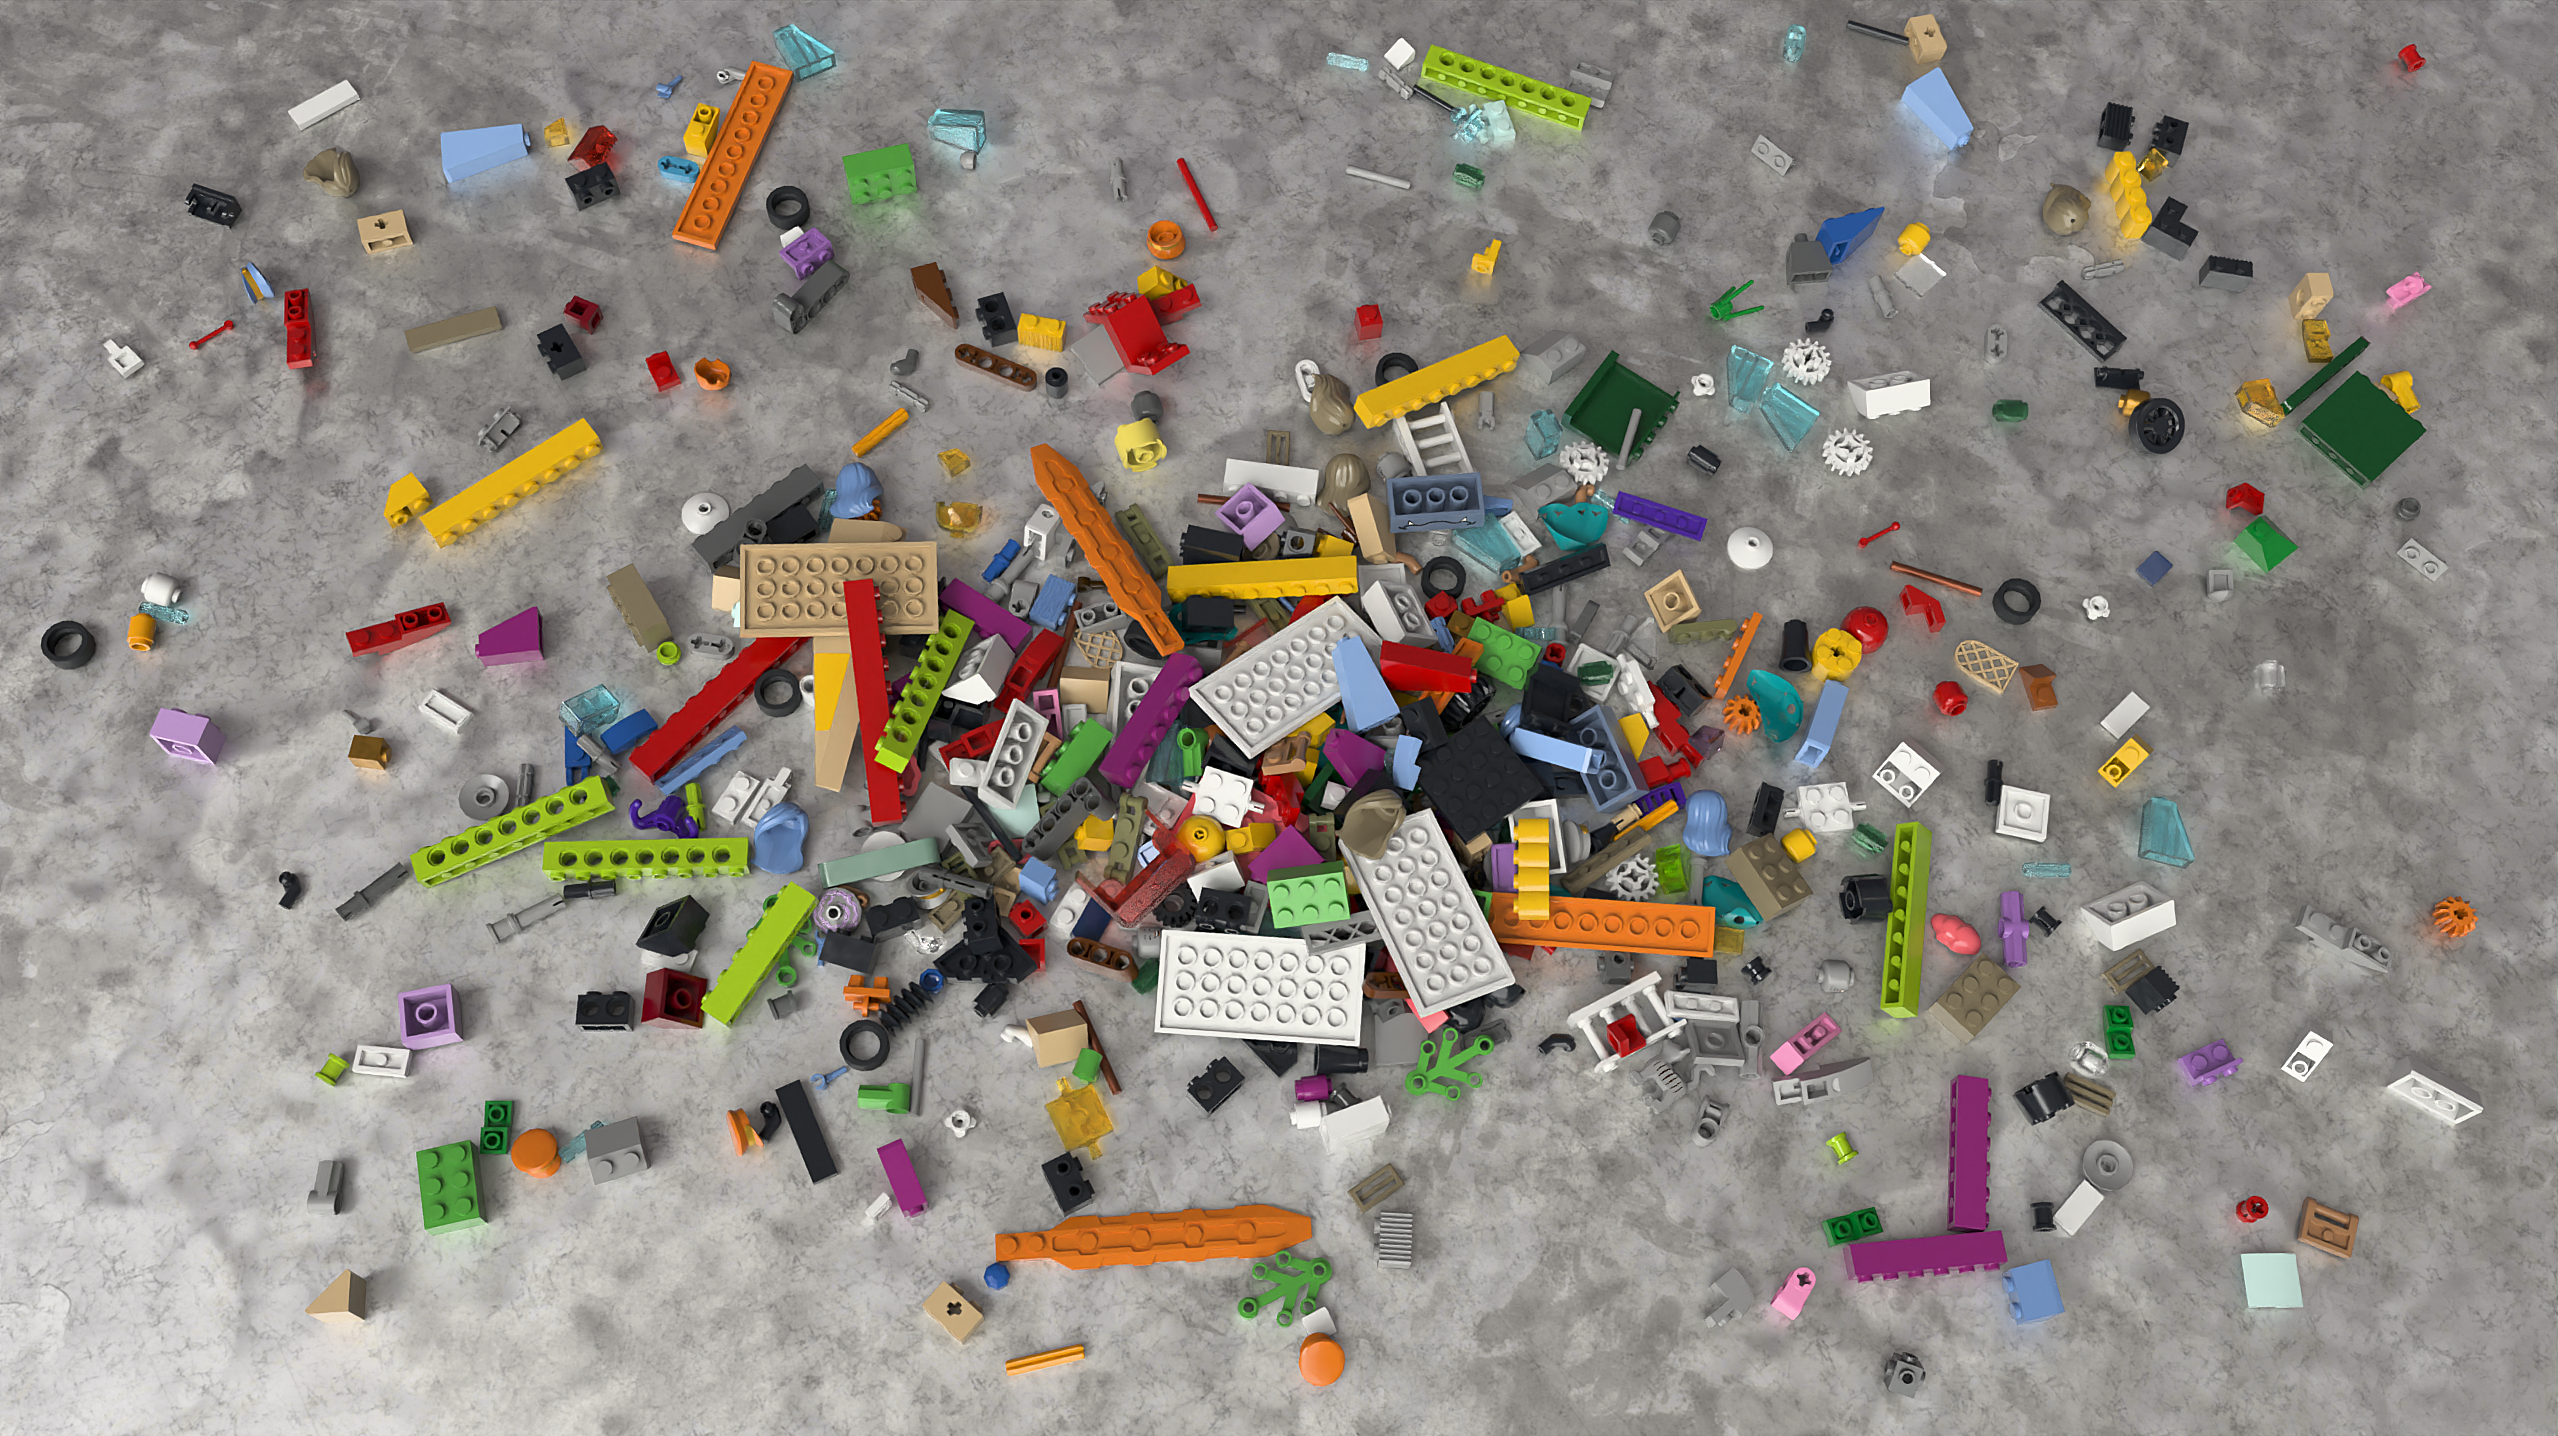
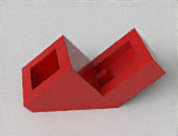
M1910 584L1905 585L1899 594L1905 615L1924 613L1930 633L1939 632L1946 623L1940 602Z

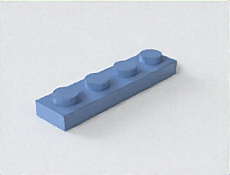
M736 725L732 726L660 777L654 784L665 796L678 792L685 782L700 776L702 770L709 765H714L721 761L722 756L727 752L738 749L743 744V741L747 739V736Z

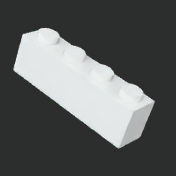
M1227 458L1223 494L1233 497L1249 482L1268 499L1275 502H1292L1301 506L1315 505L1319 470Z

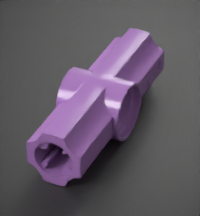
M2019 891L2002 892L2000 894L2001 918L1998 922V937L2002 939L2004 965L2010 968L2024 967L2027 965L2026 940L2029 935V922L2027 919H2024L2023 894L2019 893Z

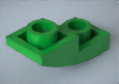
M2103 1006V1030L2108 1059H2133L2136 1055L2131 1036L2134 1026L2129 1006Z
M485 1101L484 1127H481L479 1154L508 1153L513 1124L514 1101Z
M1875 1207L1854 1211L1848 1215L1821 1222L1830 1247L1883 1232Z

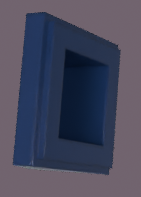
M2154 551L2137 568L2136 572L2154 586L2173 567V564L2158 551Z

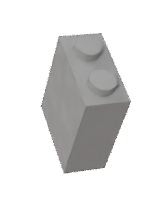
M931 781L900 826V836L906 843L936 836L940 858L943 861L953 847L951 838L945 830L950 824L968 823L974 815L973 804Z

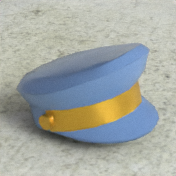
M248 262L245 267L240 269L246 292L252 303L256 304L259 299L264 297L274 298L275 291L272 285L254 263Z

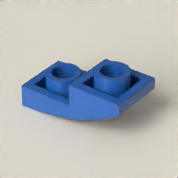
M642 709L607 729L600 735V739L609 751L615 755L634 747L637 739L651 734L654 730L658 729V724L646 709Z

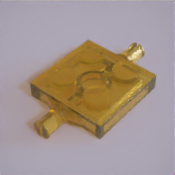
M1065 1077L1061 1078V1080L1058 1079L1055 1083L1062 1095L1058 1099L1045 1104L1044 1108L1065 1152L1087 1147L1092 1160L1102 1157L1103 1155L1096 1142L1101 1137L1112 1133L1114 1128L1093 1085L1090 1084L1078 1090H1071Z

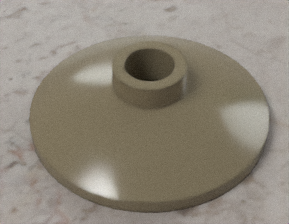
M1272 532L1253 551L1246 547L1242 556V562L1274 560L1280 548L1279 536Z

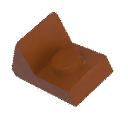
M2043 664L2019 668L2032 710L2039 711L2055 708L2058 702L2051 682L2056 678V673Z

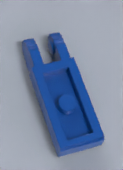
M590 720L565 722L567 786H574V770H581V781L590 776L592 758L576 743L585 733L592 737V724Z

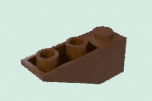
M936 262L910 268L912 282L918 299L952 329H957L956 320L959 319V314L956 306L952 307L950 301H953L950 288H945L946 277L943 269L939 270Z

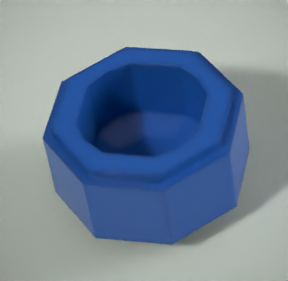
M928 968L920 974L919 985L928 994L936 995L943 989L945 979L938 969Z
M995 1262L986 1268L983 1278L988 1288L999 1291L1008 1285L1010 1273L1006 1265Z

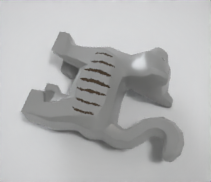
M1670 1039L1662 1042L1660 1054L1651 1058L1641 1071L1632 1070L1627 1076L1633 1087L1648 1081L1653 1083L1657 1089L1656 1092L1652 1094L1647 1092L1641 1099L1647 1107H1653L1656 1115L1669 1108L1677 1098L1694 1091L1700 1085L1701 1072L1703 1070L1707 1071L1711 1076L1716 1074V1069L1713 1065L1694 1064L1691 1069V1079L1685 1082L1671 1064L1680 1062L1691 1049H1684L1679 1043L1673 1042Z

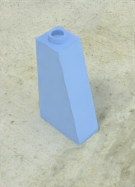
M1939 67L1906 87L1901 100L1951 151L1959 146H1965L1971 138L1969 136L1974 128Z
M522 124L440 133L442 167L448 183L528 155V146H531L530 134L525 132Z
M1359 635L1351 639L1349 636H1346L1337 641V646L1331 654L1350 732L1358 736L1393 720L1400 711Z
M1828 679L1825 681L1817 697L1794 760L1817 769L1830 749L1849 691L1848 687L1843 686L1838 681Z
M1516 728L1515 732L1511 733L1509 745L1515 753L1583 773H1599L1604 750L1523 728Z

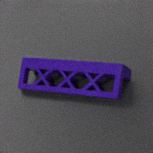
M1622 491L1618 492L1611 513L1698 542L1701 541L1708 520Z

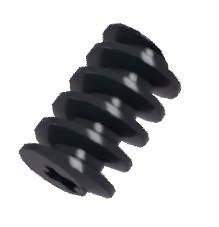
M912 981L908 983L910 991L905 988L901 989L903 998L894 995V1004L890 1002L885 1003L887 1012L881 1008L877 1010L879 1020L894 1037H896L894 1028L901 1031L904 1030L902 1021L908 1024L912 1023L909 1015L912 1014L918 1018L920 1016L918 1008L926 1011L928 1010L925 1004L926 1001L934 1004L931 996L920 985Z

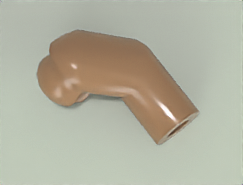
M1587 483L1586 485L1581 484L1575 494V504L1587 502V496L1594 495L1595 486Z
M1396 551V560L1389 562L1390 564L1404 563L1415 576L1424 569L1411 554Z

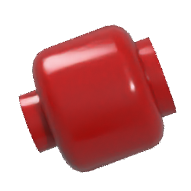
M1942 681L1936 686L1932 694V700L1943 715L1957 716L1966 709L1968 696L1958 682Z

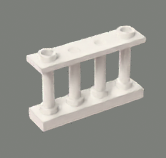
M1446 401L1441 403L1439 415L1412 422L1406 420L1404 416L1399 419H1393L1392 427L1403 456L1410 466L1412 477L1427 476V469L1457 461L1462 472L1456 474L1477 472L1476 468L1470 464L1454 423V413L1452 409L1448 408ZM1443 423L1446 434L1420 441L1413 440L1411 435L1413 430ZM1448 442L1451 443L1454 453L1428 460L1421 459L1419 455L1421 449Z
M1657 971L1570 1014L1566 1022L1572 1030L1576 1027L1583 1029L1601 1059V1062L1594 1069L1596 1074L1603 1070L1605 1073L1611 1072L1619 1066L1618 1062L1667 1037L1672 1040L1683 1033L1682 1029L1687 1024L1686 1019L1675 1023L1672 1017H1666L1665 1006L1656 992L1657 985L1661 981ZM1643 994L1649 998L1665 1025V1029L1653 1034L1635 1004V997ZM1619 1005L1626 1007L1628 1012L1635 1016L1636 1025L1647 1044L1645 1047L1623 1058L1618 1054L1609 1055L1592 1026V1019L1598 1016L1605 1018L1608 1025L1617 1021L1613 1014L1615 1011L1613 1008Z

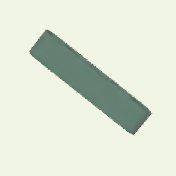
M935 836L817 865L822 888L826 889L940 862L941 858Z

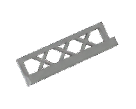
M1370 910L1351 914V918L1346 920L1301 926L1300 939H1304L1309 957L1383 938L1381 933L1378 932L1379 929ZM1375 929L1372 934L1366 935L1362 933V931ZM1350 935L1348 940L1341 941L1337 939L1338 937ZM1311 940H1326L1323 946L1313 948Z

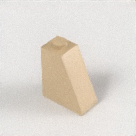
M1368 493L1349 499L1348 506L1364 559L1374 565L1387 564V562L1396 560L1395 533H1390L1387 505Z

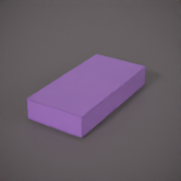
M1516 843L1491 845L1493 892L1519 893V889H1514V874H1518L1517 865H1514V850H1517Z

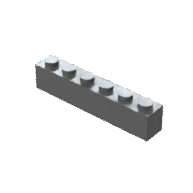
M806 463L800 468L793 469L787 477L781 481H776L770 489L763 494L755 496L743 508L735 510L732 516L725 521L718 522L711 531L705 535L698 536L694 543L691 544L695 556L711 574H714L722 565H726L733 560L736 542L748 520L758 518L767 524L770 520L783 516L793 506H799L802 503L805 507L809 506L826 494L823 482ZM749 529L752 535H760L757 529Z

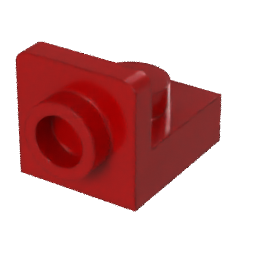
M667 351L655 353L645 359L659 392L681 384Z
M2245 482L2228 489L2226 508L2231 510L2240 506L2257 516L2263 513L2265 494Z

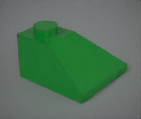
M2266 515L2258 517L2234 540L2265 573H2268L2298 548Z

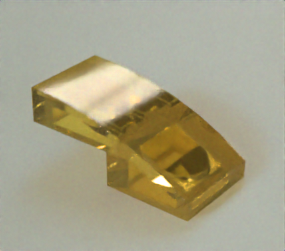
M2303 319L2302 336L2308 362L2330 363L2334 356L2328 344L2331 334L2325 319Z
M1714 926L1713 955L1715 952L1740 957L1743 952L1745 931Z

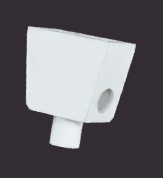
M1041 504L1025 525L1024 547L1028 548L1027 553L1031 549L1035 554V558L1042 561L1046 560L1055 544V532L1062 520L1053 504L1051 506Z

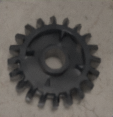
M1483 673L1477 674V683L1472 684V692H1455L1439 715L1443 724L1452 731H1459L1473 721L1474 716H1477L1480 712L1482 713L1492 701L1497 691L1496 685Z

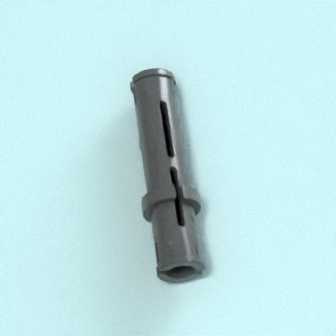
M398 862L360 892L358 890L354 892L352 898L335 910L346 922L363 908L367 909L370 907L369 904L410 874Z
M923 865L919 873L920 880L938 884L942 889L951 888L983 897L987 900L993 894V884L954 874L949 869L940 870ZM938 876L951 879V882L938 878ZM961 883H966L975 886V888L961 885Z

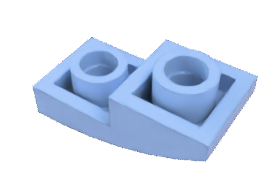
M1399 735L1393 761L1394 786L1413 791L1421 767L1415 765V761L1419 754L1422 740Z

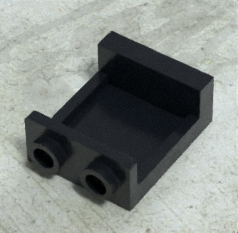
M1537 663L1527 670L1519 722L1528 725L1531 729L1542 730L1549 733L1550 736L1557 738L1571 732L1573 725L1568 724L1572 691L1580 687L1581 678L1542 663Z

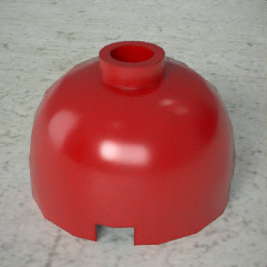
M1862 606L1856 607L1846 615L1840 624V630L1851 634L1862 644V654H1870L1877 651L1887 639L1889 625L1881 611L1874 607Z

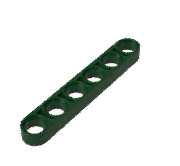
M2363 336L2358 338L2283 401L2277 410L2286 417L2358 357L2371 343Z

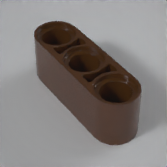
M1075 937L1067 944V952L1078 968L1126 983L1135 980L1139 974V968L1135 960L1125 950L1083 937Z

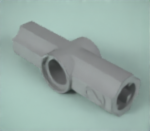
M1758 1000L1741 1001L1739 1039L1745 1061L1743 1066L1739 1067L1738 1076L1745 1079L1761 1078L1762 1046L1765 1040V1033L1763 1031V1003ZM1746 1035L1753 1036L1756 1044L1749 1043Z

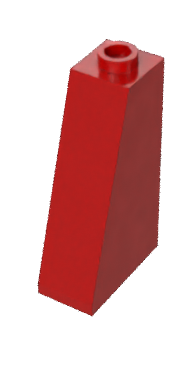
M1382 640L1380 665L1382 679L1388 690L1471 693L1472 684L1477 683V668H1473L1472 658Z

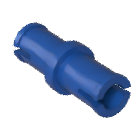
M1009 539L1002 550L992 557L993 561L981 574L983 579L991 584L993 579L998 578L1002 571L1008 568L1009 562L1021 549V546L1013 539Z

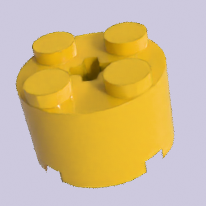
M1836 628L1829 629L1819 636L1810 650L1812 674L1824 683L1827 679L1838 682L1846 681L1861 660L1862 644L1845 631Z

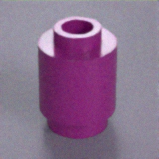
M1325 1074L1300 1077V1080L1294 1081L1297 1101L1328 1100V1094L1333 1092L1331 1078L1326 1079Z

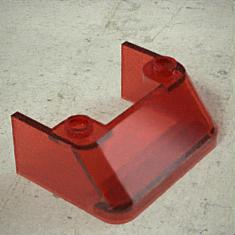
M1148 804L1143 807L1144 813L1158 826L1152 834V844L1160 854L1126 887L1115 879H1106L1095 887L1079 870L1075 873V881L1116 922L1128 929L1136 927L1196 867L1194 854L1174 830Z

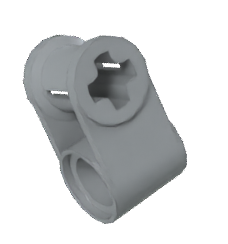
M1015 579L1008 607L1009 612L1027 624L1030 623L1029 612L1039 595L1040 584Z
M1705 1094L1691 1131V1139L1694 1144L1700 1147H1707L1715 1140L1727 1116L1730 1104L1725 1103L1723 1105L1710 1099L1709 1095ZM1700 1128L1707 1129L1710 1137L1703 1136Z

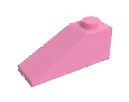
M1057 687L1032 690L1035 711L1049 720L1046 731L1064 743ZM1054 753L1047 763H1049L1052 759L1055 760L1057 758L1054 756Z
M1824 1012L1787 1040L1770 1058L1787 1076L1842 1030Z

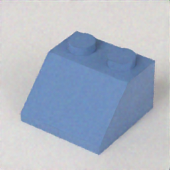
M2050 1259L2016 1267L2002 1274V1286L2010 1299V1314L2015 1319L2017 1326L2047 1321L2065 1312Z

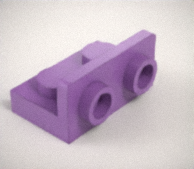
M815 227L779 251L780 257L795 270L799 280L809 276L813 271L835 256L831 241Z
M2223 1039L2215 1041L2177 1060L2192 1087L2200 1083L2204 1087L2216 1082L2218 1080L2216 1076L2222 1073L2224 1077H2227L2239 1071L2236 1066L2244 1062L2241 1057L2235 1060Z

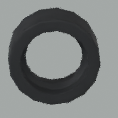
M782 186L776 188L766 199V209L770 222L777 228L791 230L797 226L801 227L810 217V206L807 196L797 187ZM794 200L801 204L800 210L789 216L780 215L775 211L776 206L783 201Z
M1392 352L1379 360L1375 372V383L1377 387L1389 383L1384 377V370L1386 368L1399 366L1411 374L1418 371V366L1409 355Z
M1447 556L1435 557L1427 562L1421 576L1422 590L1429 599L1444 591L1448 596L1450 595L1456 600L1463 592L1466 583L1464 567L1458 560ZM1439 569L1448 570L1457 577V584L1453 589H1438L1430 582L1431 573Z
M2013 578L2005 581L1994 594L1992 603L1994 611L1999 618L2007 623L2019 625L2030 621L2041 605V596L2037 588L2029 581ZM2008 591L2021 593L2028 600L2029 609L2026 612L2013 610L2005 602V593Z
M1133 620L1123 636L1126 645L1143 657L1161 660L1163 658L1140 622Z
M61 621L52 625L46 630L41 639L43 654L56 667L64 670L83 666L95 653L96 643L93 635L81 623L75 621ZM70 634H79L82 637L81 645L73 654L67 656H57L55 654V647L63 637Z
M771 669L763 673L757 679L754 686V696L760 710L772 717H785L792 714L802 701L800 683L797 677L788 670ZM775 682L790 684L793 692L792 697L782 704L774 705L768 703L764 698V691L770 684Z
M868 1019L857 1020L849 1024L842 1032L839 1040L840 1052L845 1062L851 1068L859 1071H872L880 1067L887 1059L890 1051L889 1038L884 1028L877 1022ZM862 1031L874 1033L880 1041L878 1053L868 1060L857 1059L850 1052L849 1044L851 1039Z

